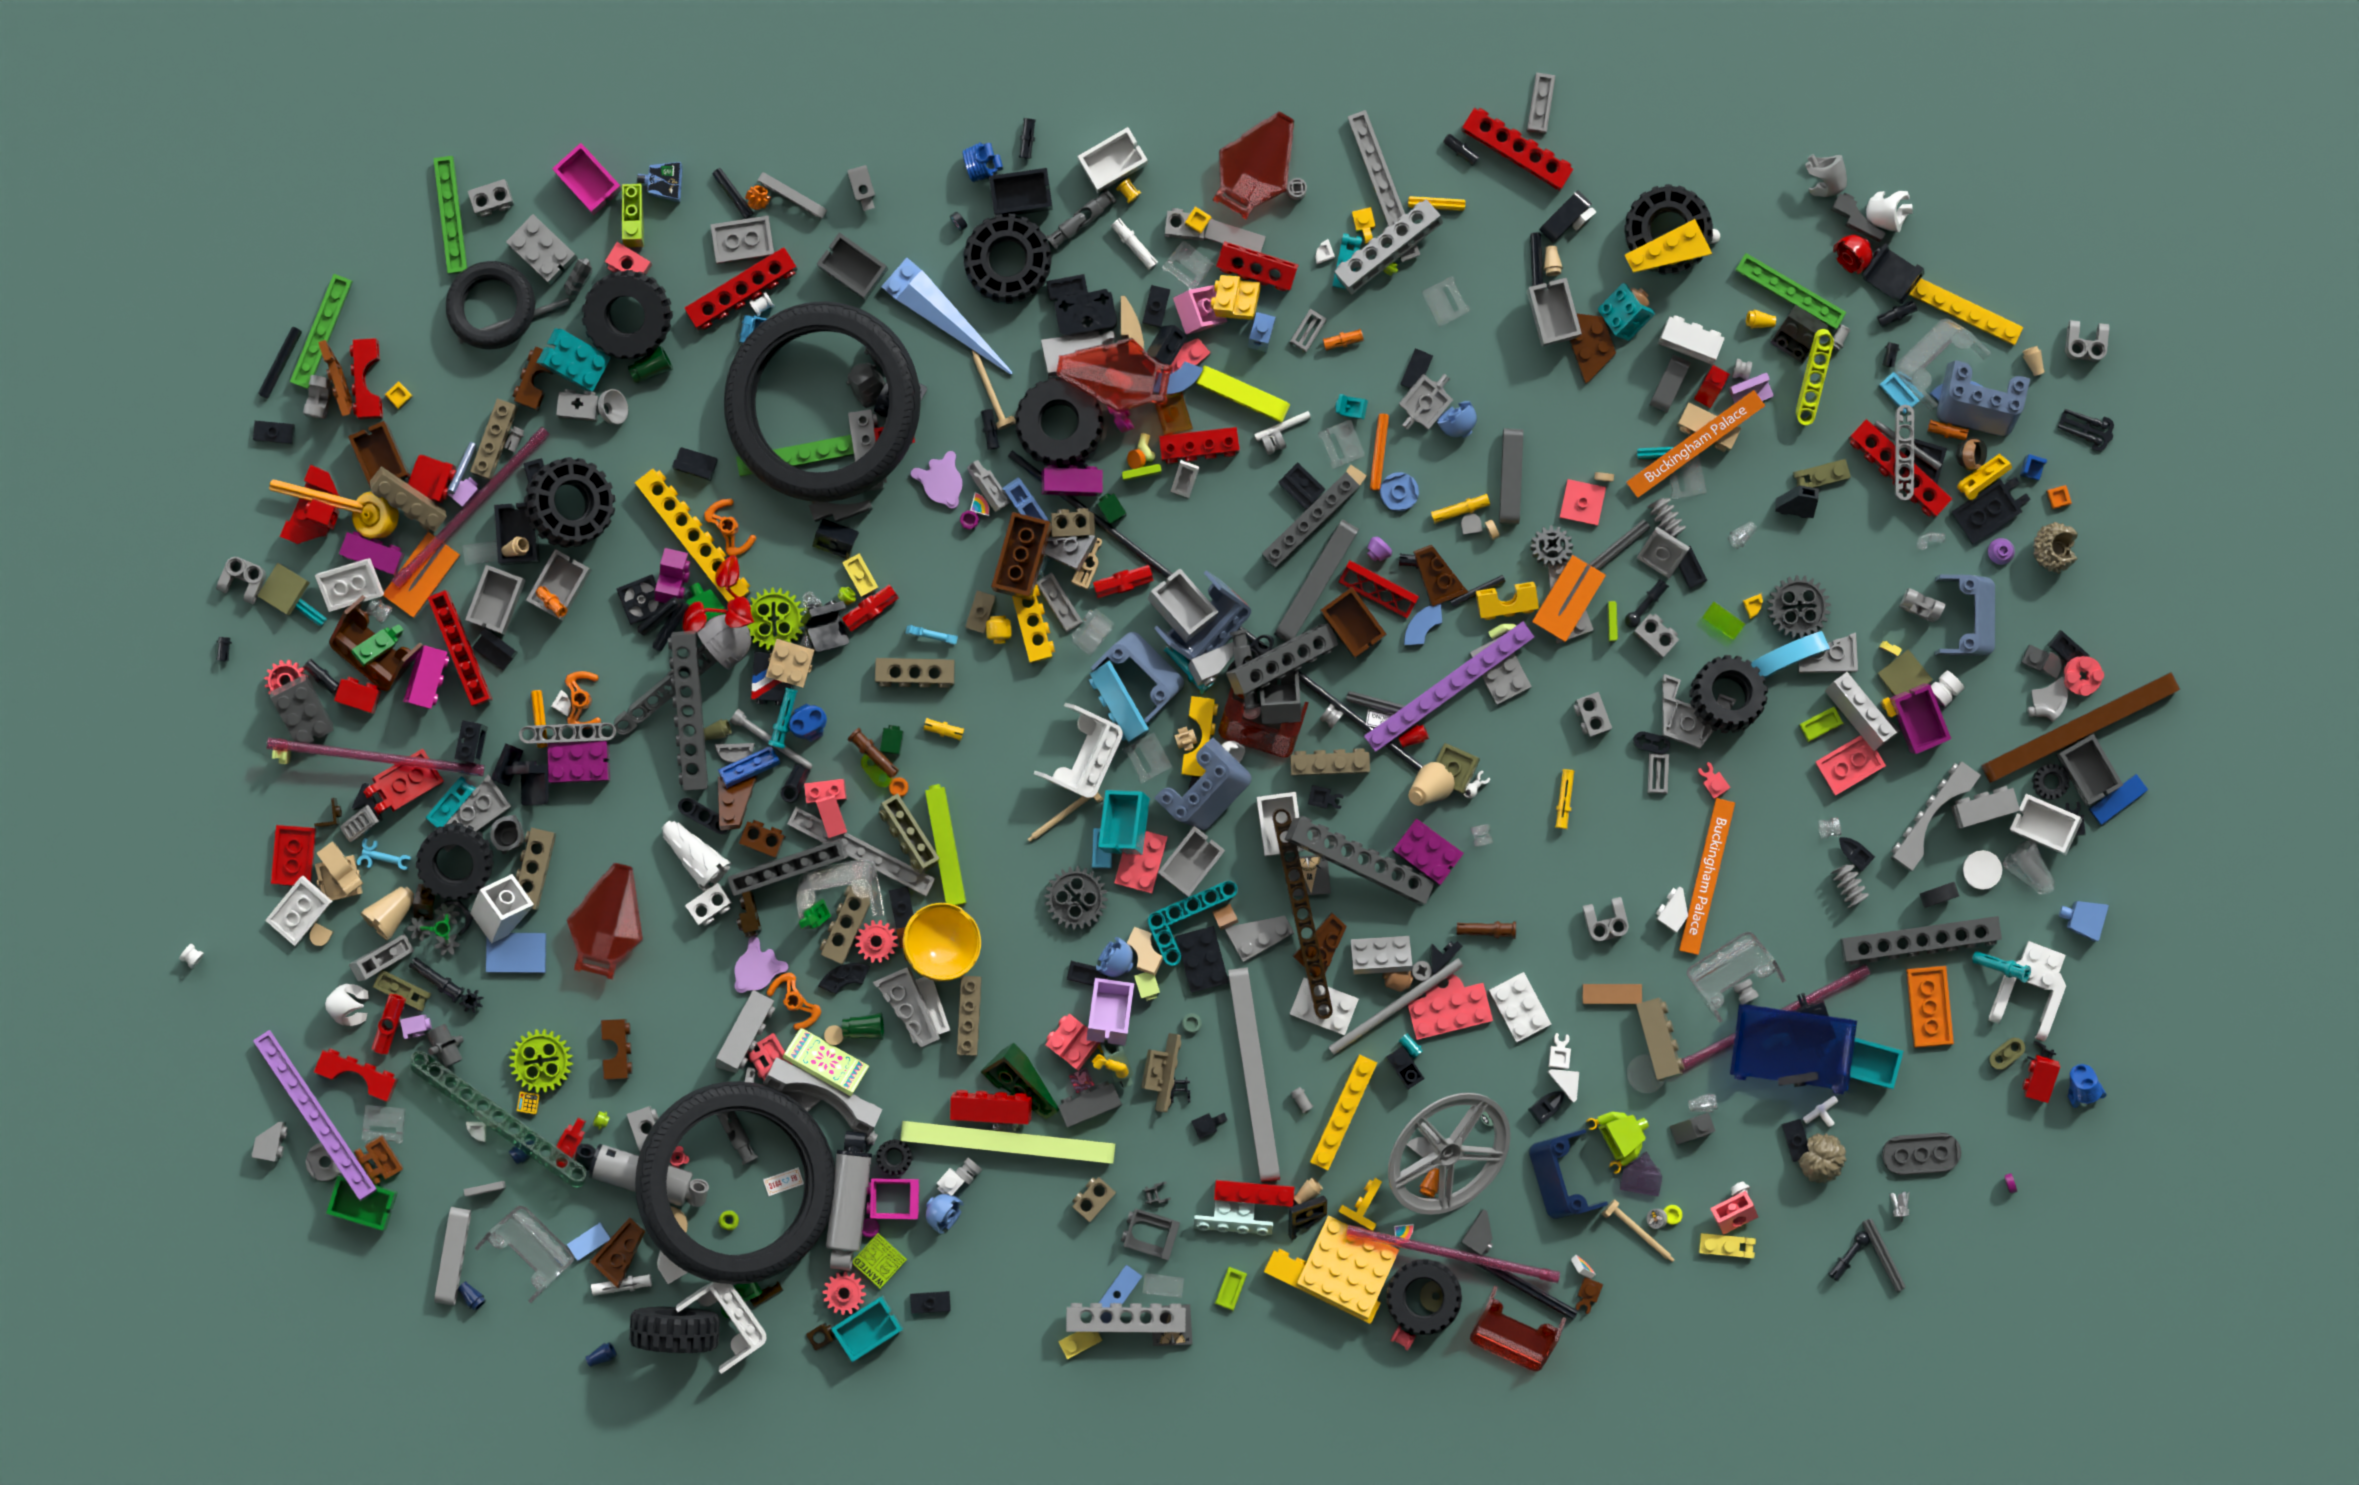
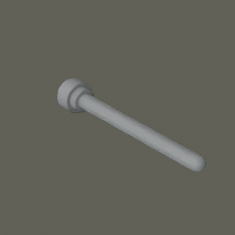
M737 709L729 722L735 726H744L768 743L772 736L747 720V717L744 715L745 713ZM773 746L808 770L812 768V764L787 746L785 748Z

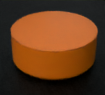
M1140 449L1129 451L1127 462L1132 469L1144 467L1146 458Z
M900 777L894 778L889 784V791L893 796L899 794L900 797H903L909 790L907 781Z

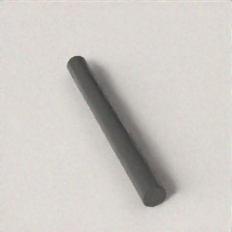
M1877 420L1874 426L1895 441V432ZM1914 445V455L1938 471L1942 464Z

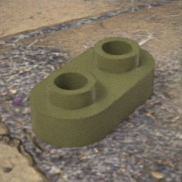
M2019 1038L2008 1039L1990 1054V1065L1995 1069L2006 1068L2024 1053V1042ZM2012 1044L2017 1045L2016 1051L2011 1050ZM1997 1056H2000L2002 1058V1061L2000 1063H1997L1995 1061V1058Z

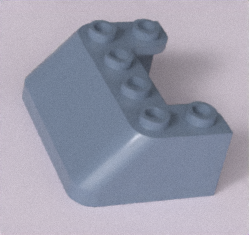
M1957 360L1948 363L1937 408L1938 419L1944 423L2001 437L2009 435L2024 409L2030 378L2022 376L2013 377L2009 381L2007 393L1970 384L1972 368L1969 364Z
M1214 738L1210 739L1196 755L1197 762L1206 772L1183 797L1172 788H1164L1154 797L1176 820L1192 827L1195 826L1200 830L1210 827L1250 785L1252 780L1251 774Z

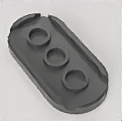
M1942 1132L1895 1136L1885 1143L1882 1150L1884 1165L1889 1171L1898 1175L1946 1172L1954 1168L1961 1158V1147L1958 1141L1948 1133Z

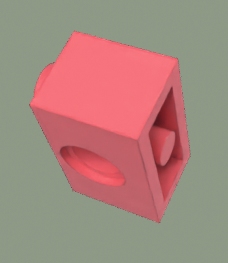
M616 242L605 260V263L608 265L607 269L613 273L633 270L634 272L640 271L647 274L652 266L650 261L619 242ZM627 260L633 262L630 269L622 267L623 263Z
M844 779L804 783L807 804H814L817 800L835 795L837 801L847 800Z
M1746 1191L1710 1208L1723 1235L1758 1218L1756 1209Z

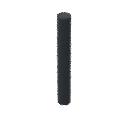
M1503 575L1496 577L1468 591V593L1451 599L1450 603L1452 607L1457 606L1475 597L1476 591L1491 589L1506 582Z

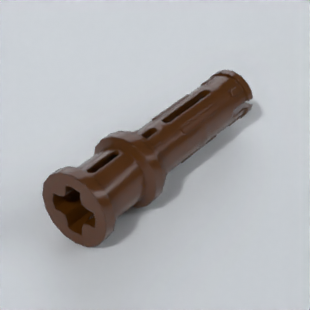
M857 728L847 740L858 747L861 754H866L892 779L899 772V769L874 746L872 739L869 740L861 732V728Z
M1496 921L1494 924L1457 922V935L1494 936L1496 939L1500 937L1516 939V921H1513V923H1500V921Z

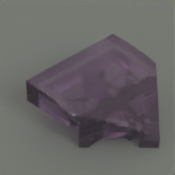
M1647 1151L1623 1169L1620 1190L1659 1196L1662 1183L1661 1170L1654 1164Z

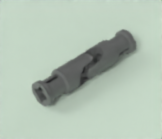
M1106 188L1099 197L1090 200L1073 215V218L1065 220L1054 233L1046 236L1047 241L1055 250L1066 239L1069 240L1076 235L1080 228L1087 226L1104 212L1103 210L1111 203L1117 202ZM1088 210L1092 212L1089 220H1086L1085 215L1081 212Z
M1247 629L1230 632V635L1233 637V653L1236 668L1242 665L1243 660L1246 663L1252 660L1250 645H1248L1246 638ZM1251 673V675H1250L1251 681H1253V674H1252V673ZM1258 687L1254 689V693L1244 696V710L1261 707V704L1258 703L1256 692Z
M735 1111L716 1114L733 1148L738 1151L742 1159V1165L758 1158L750 1146V1140Z

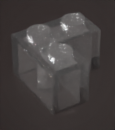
M1097 609L1094 612L1090 610L1084 617L1085 623L1082 629L1078 627L1072 634V643L1090 657L1115 627V624Z

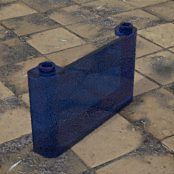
M1739 1004L1730 1075H1735L1734 1079L1746 1080V1077H1756L1778 1081L1780 1077L1819 1072L1820 1079L1805 1082L1806 1085L1833 1089L1832 1093L1844 1095L1845 1091H1849L1858 1020Z

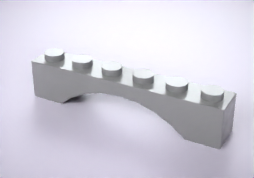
M1959 762L1952 765L1948 771L1950 776L1947 780L1943 779L1939 783L1937 794L1935 796L1931 795L1925 803L1927 808L1924 812L1920 811L1916 815L1914 826L1912 828L1909 826L1902 835L1905 837L1901 844L1897 842L1891 850L1893 853L1891 858L1907 870L1913 871L1924 855L1925 832L1934 813L1950 798L1969 792L1981 776L1965 763Z
M777 1057L763 1083L764 1086L771 1087L782 1093H804L824 1100L841 1113L851 1129L866 1133L868 1137L875 1128L883 1110L854 1094L849 1096L814 1075L807 1073L805 1070L797 1068Z

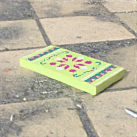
M800 1028L782 1057L849 1096H852L869 1068V1065Z

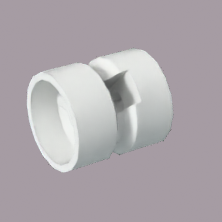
M1947 670L1939 677V683H1933L1931 688L1936 701L1945 708L1952 701V695L1957 696L1964 689V686L1956 676Z

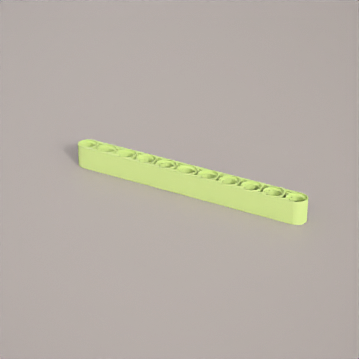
M902 1121L900 1141L1114 1164L1116 1145L1113 1143Z

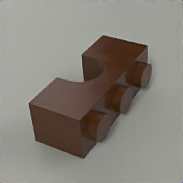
M535 346L534 350L529 352L527 358L529 364L527 369L523 368L520 375L522 381L520 386H516L513 397H515L514 401L517 404L539 411L545 392L535 388L534 378L539 373L553 375L554 372L536 363L543 349Z
M627 1019L601 1020L602 1040H612L618 1046V1053L614 1058L603 1060L604 1079L629 1078V1074L633 1073L632 1062H629L628 1054H632L631 1042L628 1043L627 1036L631 1034L630 1023H627Z

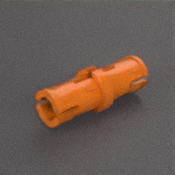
M1361 329L1348 333L1341 332L1337 336L1323 339L1326 351L1341 346L1345 348L1349 344L1364 341Z
M1930 420L1927 432L1944 435V438L1952 437L1960 440H1966L1969 429L1953 426L1950 423L1945 424Z
M540 586L536 590L535 595L543 601L547 609H551L559 618L566 615L568 609L559 601L555 594H551L545 586L543 588Z

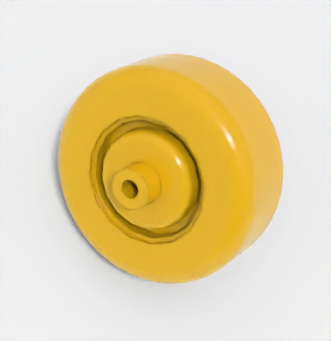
M371 491L358 497L356 501L365 506L361 514L352 512V521L356 530L366 538L380 539L389 536L395 530L398 523V508L391 507L387 502L388 500L383 497L378 498Z

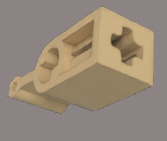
M1097 538L1092 552L1087 557L1092 558L1095 565L1089 568L1086 562H1084L1080 571L1076 570L1071 581L1072 584L1086 590L1089 589L1099 565L1096 553L1102 546V539Z
M333 841L317 852V855L347 895L364 884Z

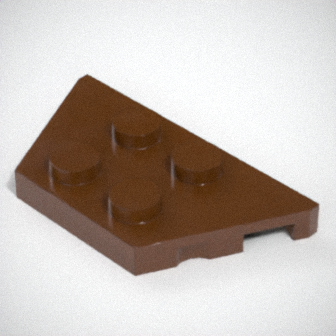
M1576 313L1582 334L1579 338L1569 341L1586 384L1616 354L1602 316Z

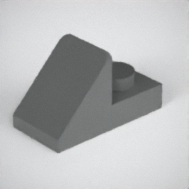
M2032 645L2028 646L2021 661L2022 664L2055 679L2058 678L2065 662L2054 653H2047Z

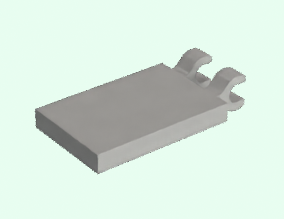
M1099 331L1041 340L1048 377L1106 368L1107 362H1117V348H1110L1106 352H1103L1102 346L1115 345L1113 331L1106 332L1101 336Z

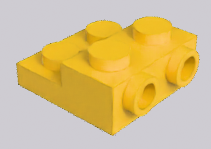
M1221 275L1220 280L1215 281L1216 298L1212 297L1211 309L1214 310L1215 316L1254 320L1261 288L1260 282L1241 281L1238 276Z

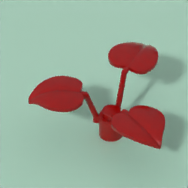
M731 555L721 563L715 576L717 585L721 588L725 587L734 597L727 605L728 610L704 609L703 603L695 602L688 607L684 614V631H696L697 633L702 630L707 621L706 612L726 613L725 622L731 628H741L754 623L748 599L737 596L730 589V586H734L739 579V564L735 555Z

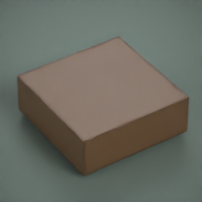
M1231 904L1213 911L1220 930L1238 923Z

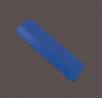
M772 746L725 766L719 769L718 772L726 788L779 765L780 761Z
M2135 774L2124 782L2123 786L2114 790L2089 808V811L2098 823L2102 825L2148 789L2138 775Z

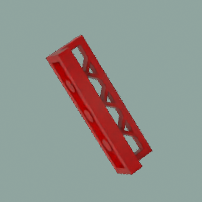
M1349 560L1338 583L1348 588L1353 587L1355 592L1405 618H1408L1419 596L1351 560ZM1348 571L1356 574L1358 582L1350 584L1344 581ZM1372 582L1376 591L1371 593L1365 592L1362 583ZM1386 590L1391 592L1393 600L1388 602L1382 601L1379 592ZM1404 599L1411 603L1406 613L1398 609L1397 601Z

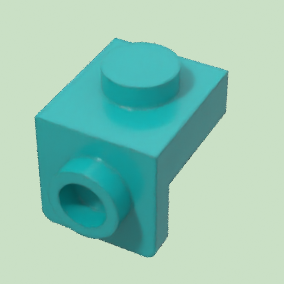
M1339 394V398L1335 403L1336 413L1343 417L1364 420L1368 400Z

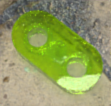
M866 754L863 755L861 766L878 787H888L893 778L890 779L887 776L886 781H880L879 777L882 774L886 775V773L875 763L873 766H868L867 762L870 758Z

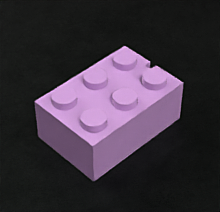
M1095 978L1086 1040L1104 1043L1105 1039L1108 1040L1109 1044L1126 1045L1134 983Z

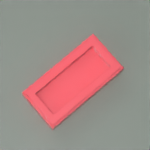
M835 795L817 800L816 804L828 838L846 833L847 829Z

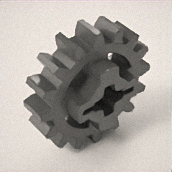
M1550 525L1549 530L1542 527V533L1537 531L1536 537H1532L1531 542L1533 544L1530 550L1534 551L1532 557H1538L1537 563L1543 561L1544 567L1547 564H1550L1551 568H1554L1555 564L1561 567L1562 561L1567 563L1568 556H1572L1571 549H1573V544L1570 543L1572 537H1566V530L1561 533L1559 526L1556 530H1553L1552 525ZM1562 542L1564 543V546H1565V550H1564V551H1563V548L1561 547ZM1539 543L1543 547L1542 551L1539 549Z

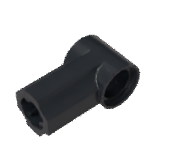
M795 764L785 785L781 789L782 799L788 803L797 801L811 771ZM789 788L795 790V796L792 799L785 797V791Z

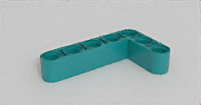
M1233 881L1222 882L1150 914L1148 925L1167 965L1175 966L1181 960L1180 951L1169 925L1233 898L1238 890L1237 885ZM1231 884L1234 887L1232 895H1226L1223 892L1225 885ZM1208 892L1215 893L1216 901L1208 903L1205 900V895ZM1188 901H1197L1199 905L1197 910L1190 911L1187 908ZM1174 907L1180 910V916L1176 919L1169 916L1170 909ZM1156 915L1162 918V924L1157 927L1151 924V918ZM1163 933L1170 936V942L1166 945L1159 942V936ZM1171 951L1176 952L1178 955V959L1174 963L1169 962L1166 958L1167 954Z

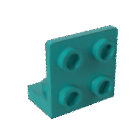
M1622 283L1598 308V311L1613 333L1627 341H1630L1655 315L1651 308L1640 304L1626 283Z

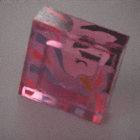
M1087 1068L1069 1075L1076 1093L1094 1086Z

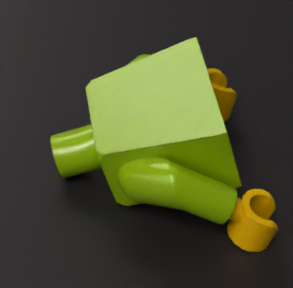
M1609 1112L1598 1116V1119H1587L1586 1122L1590 1120L1595 1122V1126L1589 1128V1130H1594L1599 1124L1601 1125L1598 1128L1616 1159L1611 1161L1609 1167L1613 1164L1619 1166L1613 1173H1619L1621 1166H1626L1638 1158L1643 1147L1642 1142L1646 1139L1643 1131L1649 1128L1645 1118L1636 1120L1634 1115L1627 1116L1622 1112Z

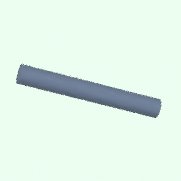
M469 442L448 488L450 494H455L477 445L473 442Z

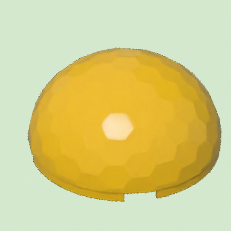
M934 903L918 910L909 919L902 939L905 957L912 968L918 974L934 981H950L965 975L975 965L981 949V936L974 919L962 908L949 903Z

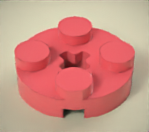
M2075 657L2064 668L2065 686L2072 693L2088 696L2095 692L2104 678V672L2100 664L2091 657ZM2080 672H2087L2085 680H2080Z

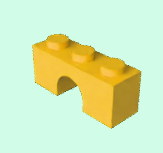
M1534 582L1515 584V595L1509 601L1499 600L1495 588L1476 591L1480 617L1485 620H1491L1499 615L1509 617L1517 612L1532 613L1535 609H1539Z

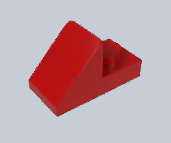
M1712 365L1694 400L1711 408L1730 374Z

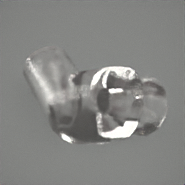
M992 1122V1129L1016 1133L1020 1130L1022 1124Z

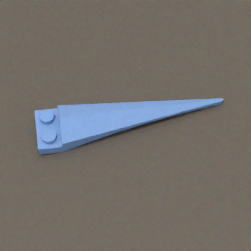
M906 258L881 286L895 300L959 340L1008 374H1012V371L929 277L911 260Z

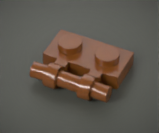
M383 1135L365 1145L367 1153L364 1154L360 1148L354 1151L358 1162L362 1165L374 1185L381 1181L377 1176L378 1174L382 1173L384 1178L387 1179L403 1169ZM371 1158L377 1165L374 1169L368 1161Z

